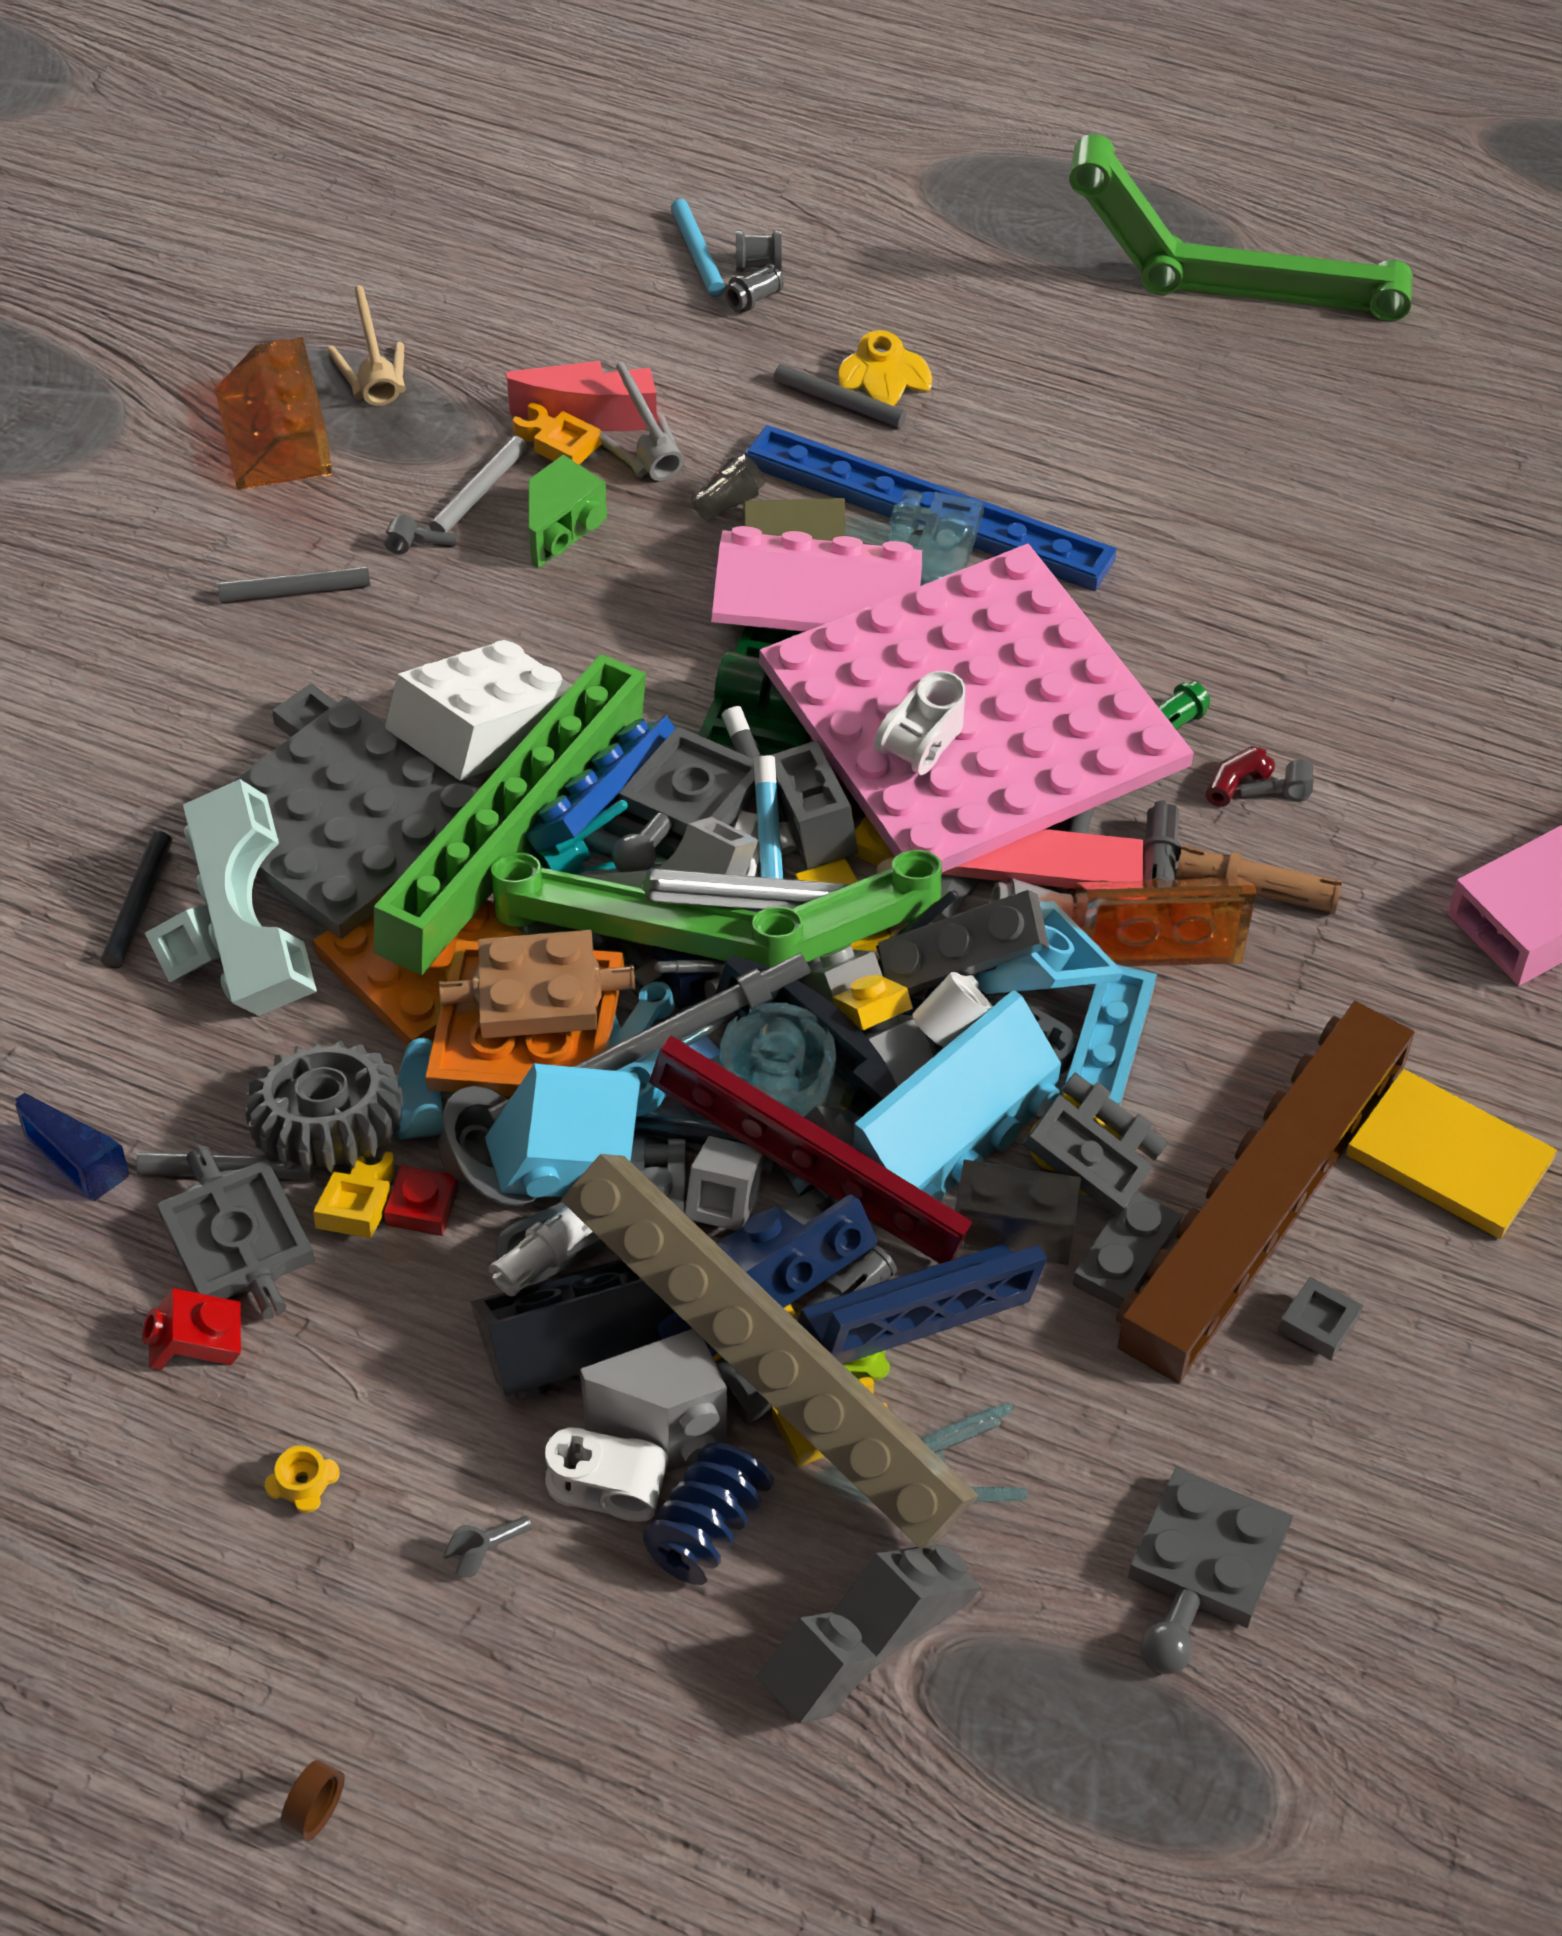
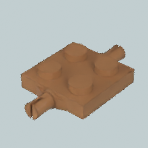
M591 930L478 939L479 965L473 979L439 981L441 1006L475 1002L476 1008L480 1013L482 1039L597 1029L596 1007L601 999V992L635 990L633 965L629 967L599 968V963L593 954Z

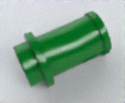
M1182 682L1175 687L1174 694L1158 705V708L1173 727L1178 730L1191 719L1199 720L1206 715L1207 707L1210 706V697L1205 688L1198 682Z

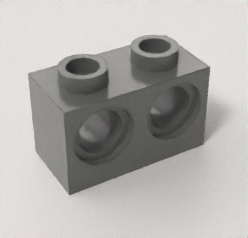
M818 741L769 755L775 757L778 801L795 845L807 869L857 854L858 848L851 806Z

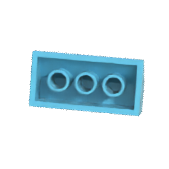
M1012 990L859 1119L854 1125L853 1148L941 1202L944 1194L958 1182L962 1185L969 1182L979 1171L983 1160L997 1148L1004 1150L1009 1147L1019 1135L1021 1127L1035 1115L1042 1117L1060 1094L1058 1081L1061 1062L1022 995Z

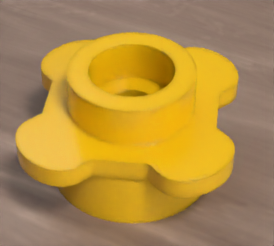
M295 1445L280 1455L275 1464V1473L266 1478L264 1485L269 1497L273 1499L282 1497L295 1503L296 1509L299 1512L310 1513L320 1507V1496L326 1487L339 1479V1467L332 1459L324 1460L317 1450L307 1446ZM306 1475L308 1477L304 1483L296 1481L299 1476Z

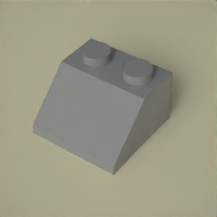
M694 1329L580 1369L585 1430L624 1439L634 1438L652 1442L667 1453L669 1458L667 1471H673L686 1465L691 1466L697 1462L699 1451L708 1443L719 1442L727 1444V1387L704 1339Z

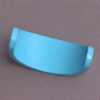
M418 1038L408 1044L400 1067L398 1085L402 1088L404 1105L401 1106L400 1130L396 1131L397 1137L400 1140L441 1135L444 1128L440 1091H428L425 1079L433 1042L427 1038Z

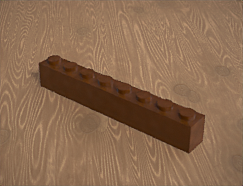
M1355 1000L1342 1018L1335 1015L1331 1017L1320 1036L1318 1045L1321 1047L1315 1055L1308 1052L1303 1055L1292 1075L1291 1082L1293 1085L1287 1093L1281 1090L1277 1091L1268 1104L1263 1120L1266 1122L1261 1129L1256 1131L1251 1128L1245 1134L1235 1154L1237 1161L1231 1170L1221 1168L1217 1172L1206 1193V1198L1209 1200L1201 1211L1193 1207L1187 1213L1177 1232L1176 1238L1179 1241L1171 1252L1163 1248L1156 1255L1146 1276L1149 1282L1141 1293L1132 1290L1122 1302L1116 1315V1321L1121 1324L1117 1349L1178 1384L1182 1382L1344 1153L1349 1143L1404 1068L1415 1031Z

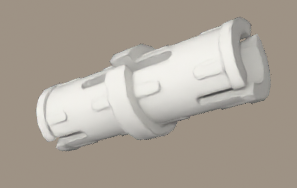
M565 1206L545 1223L537 1222L526 1230L525 1239L507 1254H504L497 1261L489 1265V1272L495 1274L492 1276V1279L504 1293L509 1296H515L533 1278L549 1266L556 1268L567 1259V1252L593 1231Z

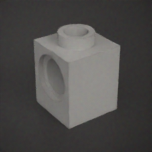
M709 1136L691 1166L685 1215L693 1221L738 1231L744 1227L758 1200L764 1155L747 1144Z

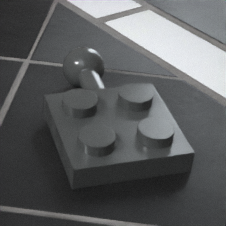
M677 726L619 792V801L624 800L628 804L626 811L649 822L639 834L625 835L615 844L612 858L618 871L650 870L656 860L655 847L670 830L684 836L688 823L709 817L730 825L756 794L754 760Z
M1175 1467L1131 1563L1128 1578L1174 1597L1164 1622L1152 1625L1142 1637L1141 1654L1148 1667L1157 1673L1169 1675L1183 1670L1188 1665L1193 1653L1192 1640L1188 1631L1198 1608L1248 1629L1289 1531L1293 1515Z

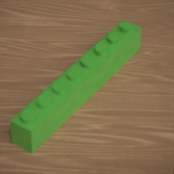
M600 654L374 906V954L419 975H423L493 893L491 876L493 862L506 854H527L533 846L526 837V834L541 820L538 814L539 810L552 800L566 795L568 791L565 785L578 774L592 769L594 764L591 759L606 747L620 741L617 736L618 732L628 724L642 718L646 673L603 654Z

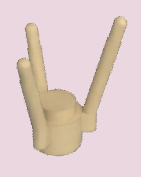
M358 285L355 287V295L369 357L363 360L356 376L334 346H329L327 352L351 385L356 400L364 398L371 405L383 406L396 400L399 393H403L406 390L403 380L404 344L402 342L396 343L393 364L380 356L364 288Z

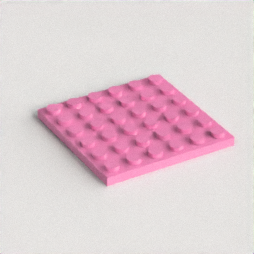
M1029 544L760 649L759 664L813 741H818L826 759L896 857L900 853L909 850L931 852L941 860L942 873L1192 765L1194 755L1192 749ZM934 671H948L961 678L965 685L963 729L941 753L934 766L926 774L919 775L912 771L911 763L889 751L883 754L875 750L874 739L879 726L887 714L900 705L917 686L921 678Z

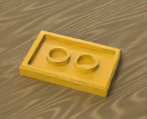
M1403 1068L1349 1143L1346 1156L1501 1240L1554 1161L1557 1149Z

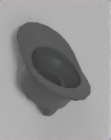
M470 1086L457 1090L447 1100L442 1114L444 1128L441 1132L438 1147L439 1157L445 1170L455 1180L470 1186L484 1197L502 1205L521 1206L533 1202L537 1197L501 1193L485 1136L495 1123L488 1109L507 1099L497 1092L484 1087Z

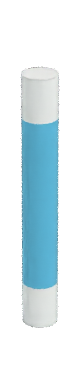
M758 756L753 760L761 877L783 879L775 757Z

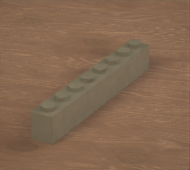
M599 1154L562 1197L561 1201L920 1549L937 1543L979 1497L964 1480L625 1156Z

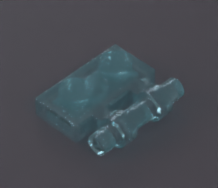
M906 490L903 493L900 504H896L893 508L889 521L893 527L888 541L885 542L899 541L908 543L911 532H915L917 529L923 530L919 545H912L913 549L922 550L920 586L967 568L983 517V501L935 492L931 507L925 508L920 507L922 500L920 493Z

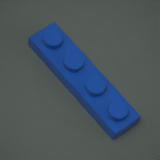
M667 715L648 724L644 718H640L625 726L617 734L620 739L618 743L606 747L591 759L594 764L592 769L578 774L565 785L568 791L566 795L552 800L539 810L538 814L541 820L526 834L536 852L575 838L624 788L675 730Z

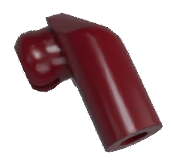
M1250 746L1221 761L1206 790V799L1215 806H1227L1240 780L1247 775H1250L1251 779L1255 782H1262L1264 778L1268 779L1275 770L1274 759L1266 755V749Z

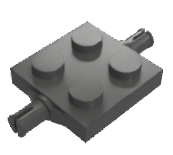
M198 1147L201 1161L194 1148L187 1154L186 1160L198 1181L184 1193L157 1203L160 1218L196 1293L227 1299L239 1293L251 1291L261 1310L262 1317L265 1319L274 1318L271 1304L277 1316L286 1309V1304L282 1300L274 1281L282 1275L315 1262L313 1249L268 1159L240 1170L220 1172L209 1147Z

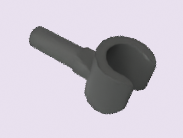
M398 515L392 519L386 530V534L389 536L385 542V547L393 553L404 554L408 551L413 541L456 546L457 534L425 530V528H419L411 517Z
M1294 760L1286 766L1285 777L1241 784L1239 785L1241 798L1270 793H1284L1292 801H1305L1310 797L1313 790V764L1306 760Z
M623 939L618 941L619 948L634 966L635 990L631 989V991L638 999L639 992L645 985L652 982L665 983L660 978L662 973L654 969L655 964L659 960L655 958L647 960L633 943Z
M523 1516L498 1528L489 1529L484 1532L474 1526L461 1525L453 1533L443 1557L446 1559L454 1555L463 1556L456 1574L464 1578L472 1577L479 1571L488 1550L497 1547L502 1542L532 1529L531 1522L527 1516Z

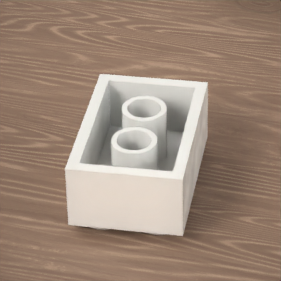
M506 640L497 641L475 650L462 652L459 655L399 673L385 729L461 781L499 767L568 691L572 684L564 680L555 669L543 666L525 654L519 645Z

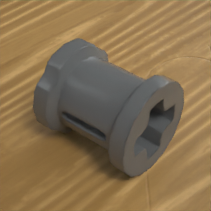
M736 230V272H743L745 267H763L767 264H773L775 266L774 271L777 269L781 271V230H774L772 234L745 235L743 230Z

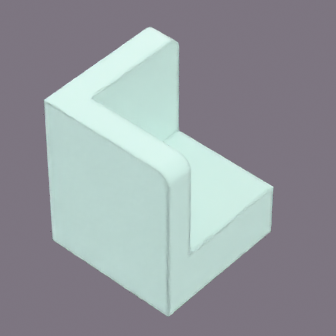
M207 903L185 910L145 932L169 983L221 958L220 953L214 947L209 936L208 927L212 921Z

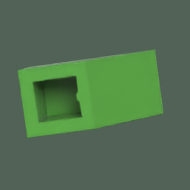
M562 455L529 479L531 564L537 568H540L553 557L562 554L568 546L590 530L599 527L607 519L605 481L565 455Z

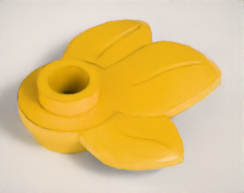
M874 330L865 334L859 341L857 352L844 359L838 371L839 386L852 391L864 387L871 398L893 406L899 401L906 387L918 392H929L932 386L931 371L925 360L918 354L905 350L902 341L895 334L885 330ZM875 349H884L886 350V352H879Z

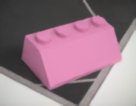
M748 526L735 527L732 531L722 530L711 622L796 631L811 630L919 587L922 571V550L913 549L912 545L899 541L885 542L883 546L863 544L860 539L849 536H839L833 538L832 541L812 539L811 535L798 531H789L783 533L782 536L762 534L761 530Z

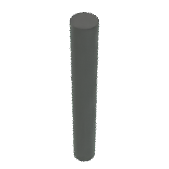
M779 364L775 370L774 382L897 428H901L906 420L907 411L782 364Z
M368 566L218 582L220 602L370 586Z
M138 1153L136 1163L138 1175L196 1177L186 1160L188 1153ZM211 1154L220 1172L240 1170L267 1159L266 1155ZM281 1160L269 1161L277 1179L313 1180L314 1169L307 1174L301 1164L285 1170Z

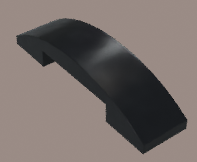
M732 956L725 962L715 995L736 985L737 977L755 968L762 972L770 967L752 960ZM797 980L772 992L771 1000L753 1009L746 1005L735 1011L755 1030L770 1018L778 1023L847 1083L840 1103L860 1118L898 1087L885 1061L864 1033L836 1006Z

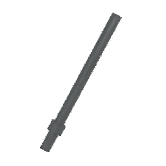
M801 952L762 972L755 968L737 977L736 985L573 1067L617 1071L660 1049L671 1035L676 1039H680L746 1005L753 1009L771 1000L772 992L810 974V968ZM511 1098L488 1109L494 1122Z

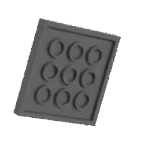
M347 696L232 781L235 782L241 779L267 796L279 844L263 860L256 876L340 939L344 938L374 914V906L479 790L465 779L458 780L385 729L386 724Z

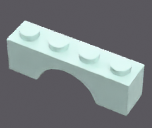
M239 779L183 804L188 823L184 828V834L190 849L196 856L200 872L196 877V883L202 898L208 905L212 921L209 924L208 932L214 947L220 953L224 973L221 974V985L226 997L233 1004L261 1016L317 992L304 941L278 927H262L253 910L252 887L255 875L266 856L279 844L267 796Z

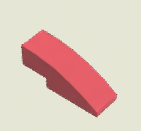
M600 361L506 372L508 405L511 415L528 419V405L530 403H537L545 407L548 416L555 418L564 411L601 429V431L647 430L618 371L603 373ZM651 369L628 370L657 422L656 390Z

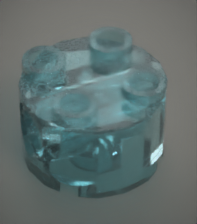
M763 1003L753 1009L749 1008V1015L742 1017L738 1022L737 1017H735L727 1025L720 1042L719 1065L805 1117L816 1105L827 1107L829 1103L836 1062L834 1038L828 1028L827 1034L825 1033L824 1029L817 1024L818 1017L807 1009L788 1003Z

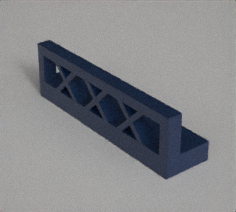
M1006 1243L802 1308L797 1322L843 1365L1030 1302L1048 1258L1039 1245L1012 1253Z

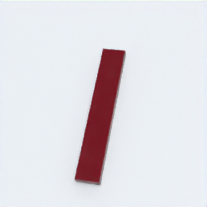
M672 1035L661 1046L649 1079V1083L837 1201H840L847 1195L855 1196L860 1200L868 1220L937 1263H945L955 1257L973 1221Z

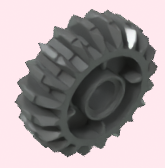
M342 1040L338 1041L333 1047H323L318 1041L315 1048L303 1050L295 1046L293 1055L289 1057L275 1055L273 1066L260 1067L258 1079L249 1082L245 1114L251 1138L255 1141L256 1148H261L265 1152L268 1161L281 1160L285 1170L301 1164L307 1174L315 1167L326 1166L331 1173L335 1165L346 1163L354 1168L357 1157L375 1158L378 1146L391 1145V1135L393 1132L400 1130L401 1106L404 1105L402 1088L398 1085V1078L396 1073H394L393 1066L383 1062L381 1053L372 1052L367 1054L363 1044L347 1049Z

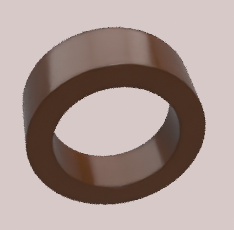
M320 1760L311 1762L297 1778L288 1794L281 1814V1827L306 1841L316 1837L324 1828L338 1804L344 1786V1773Z

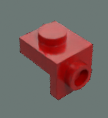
M172 1288L157 1309H151L148 1312L144 1321L142 1341L145 1345H149V1368L162 1370L174 1354L232 1365L241 1354L240 1301Z

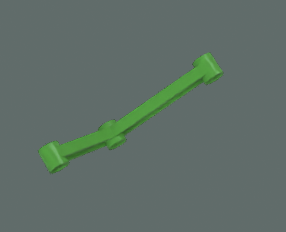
M1097 134L1083 136L1074 146L1069 174L1071 188L1077 194L1087 199L1139 270L1142 284L1151 293L1168 295L1176 290L1365 311L1372 312L1375 317L1383 321L1400 320L1411 309L1413 272L1402 261L1387 260L1378 265L1183 243L1181 239L1170 233L1115 156V148L1108 138Z
M909 850L900 853L894 858L892 868L795 908L775 906L765 908L759 912H753L744 909L649 902L646 900L645 892L642 891V888L541 868L539 860L526 853L506 854L495 860L491 867L495 915L503 924L520 927L540 921L577 930H591L592 933L723 961L736 956L769 967L800 952L806 962L899 923H911L941 898L942 864L938 856L928 851Z

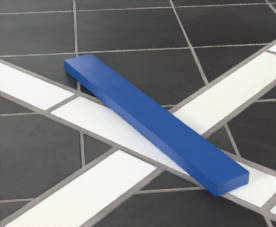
M767 424L745 452V466L834 498H845V502L996 556L1029 544L1055 577L1093 591L1098 589L1115 562L1117 551L1115 547Z

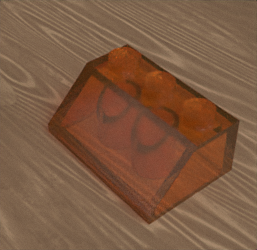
M303 337L288 340L280 339L274 342L255 345L215 388L236 489L240 490L332 474L326 427Z
M1208 877L1183 880L1151 879L1146 881L1099 880L1094 882H1077L1072 920L1117 965L1130 967L1237 964L1243 961L1256 898V889L1254 884L1241 878L1218 879Z

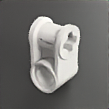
M934 671L921 678L917 686L900 705L891 710L882 721L874 739V749L883 754L890 751L911 763L912 771L919 775L926 774L937 762L941 753L963 729L965 685L962 679L948 671Z
M951 972L915 1010L913 1018L929 1038L945 1048L989 1011L993 1005L978 990L980 983L974 976H963L956 972Z
M569 1427L555 1433L550 1437L546 1445L545 1462L548 1469L546 1471L545 1486L549 1496L564 1506L602 1512L626 1521H647L652 1519L655 1514L669 1458L661 1447L646 1440L624 1439L587 1431L582 1428ZM575 1444H580L581 1453H575ZM571 1465L576 1466L575 1469H570ZM566 1482H571V1491L566 1490Z

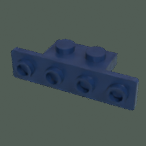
M847 1195L804 1225L777 1206H774L768 1211L759 1212L750 1217L744 1227L720 1243H717V1245L777 1303L785 1308L877 1244V1237L860 1200L853 1195ZM676 1312L662 1320L657 1326L662 1339L693 1329ZM705 1341L711 1356H715L718 1352Z

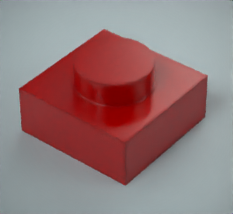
M400 1165L384 1211L386 1225L443 1236L459 1189L458 1181L448 1173Z

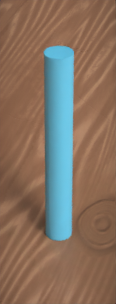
M684 199L675 200L671 204V211L710 296H720L724 293L725 284L688 203Z

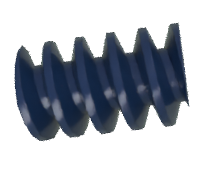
M719 1442L706 1444L699 1451L697 1462L693 1463L685 1471L684 1481L679 1482L671 1491L670 1501H666L657 1511V1520L652 1521L645 1528L643 1541L647 1551L658 1565L675 1578L692 1585L705 1584L707 1578L698 1565L711 1569L718 1567L721 1563V1555L715 1547L728 1549L735 1542L734 1535L729 1528L741 1530L746 1526L748 1518L743 1509L755 1510L759 1507L761 1497L756 1490L768 1491L774 1485V1477L768 1468L744 1450Z

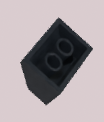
M622 1259L527 1285L515 1296H509L503 1292L471 1301L473 1314L496 1383L505 1396L515 1394V1397L518 1399L542 1395L551 1390L550 1383L574 1377L575 1381L581 1382L580 1369L663 1340L657 1326L662 1320L674 1313V1310Z

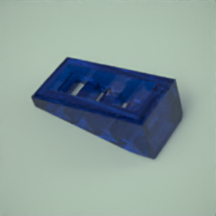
M25 1092L15 1098V1107L23 1134L89 1200L96 1201L128 1177L129 1171L123 1147L117 1141Z

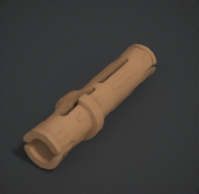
M1184 844L1182 846L1175 876L1177 879L1196 881L1222 888V893L1233 895V891L1299 906L1311 907L1331 914L1336 912L1342 887V880L1320 877L1288 868L1254 862L1241 858L1242 853L1231 851L1230 855L1204 851Z

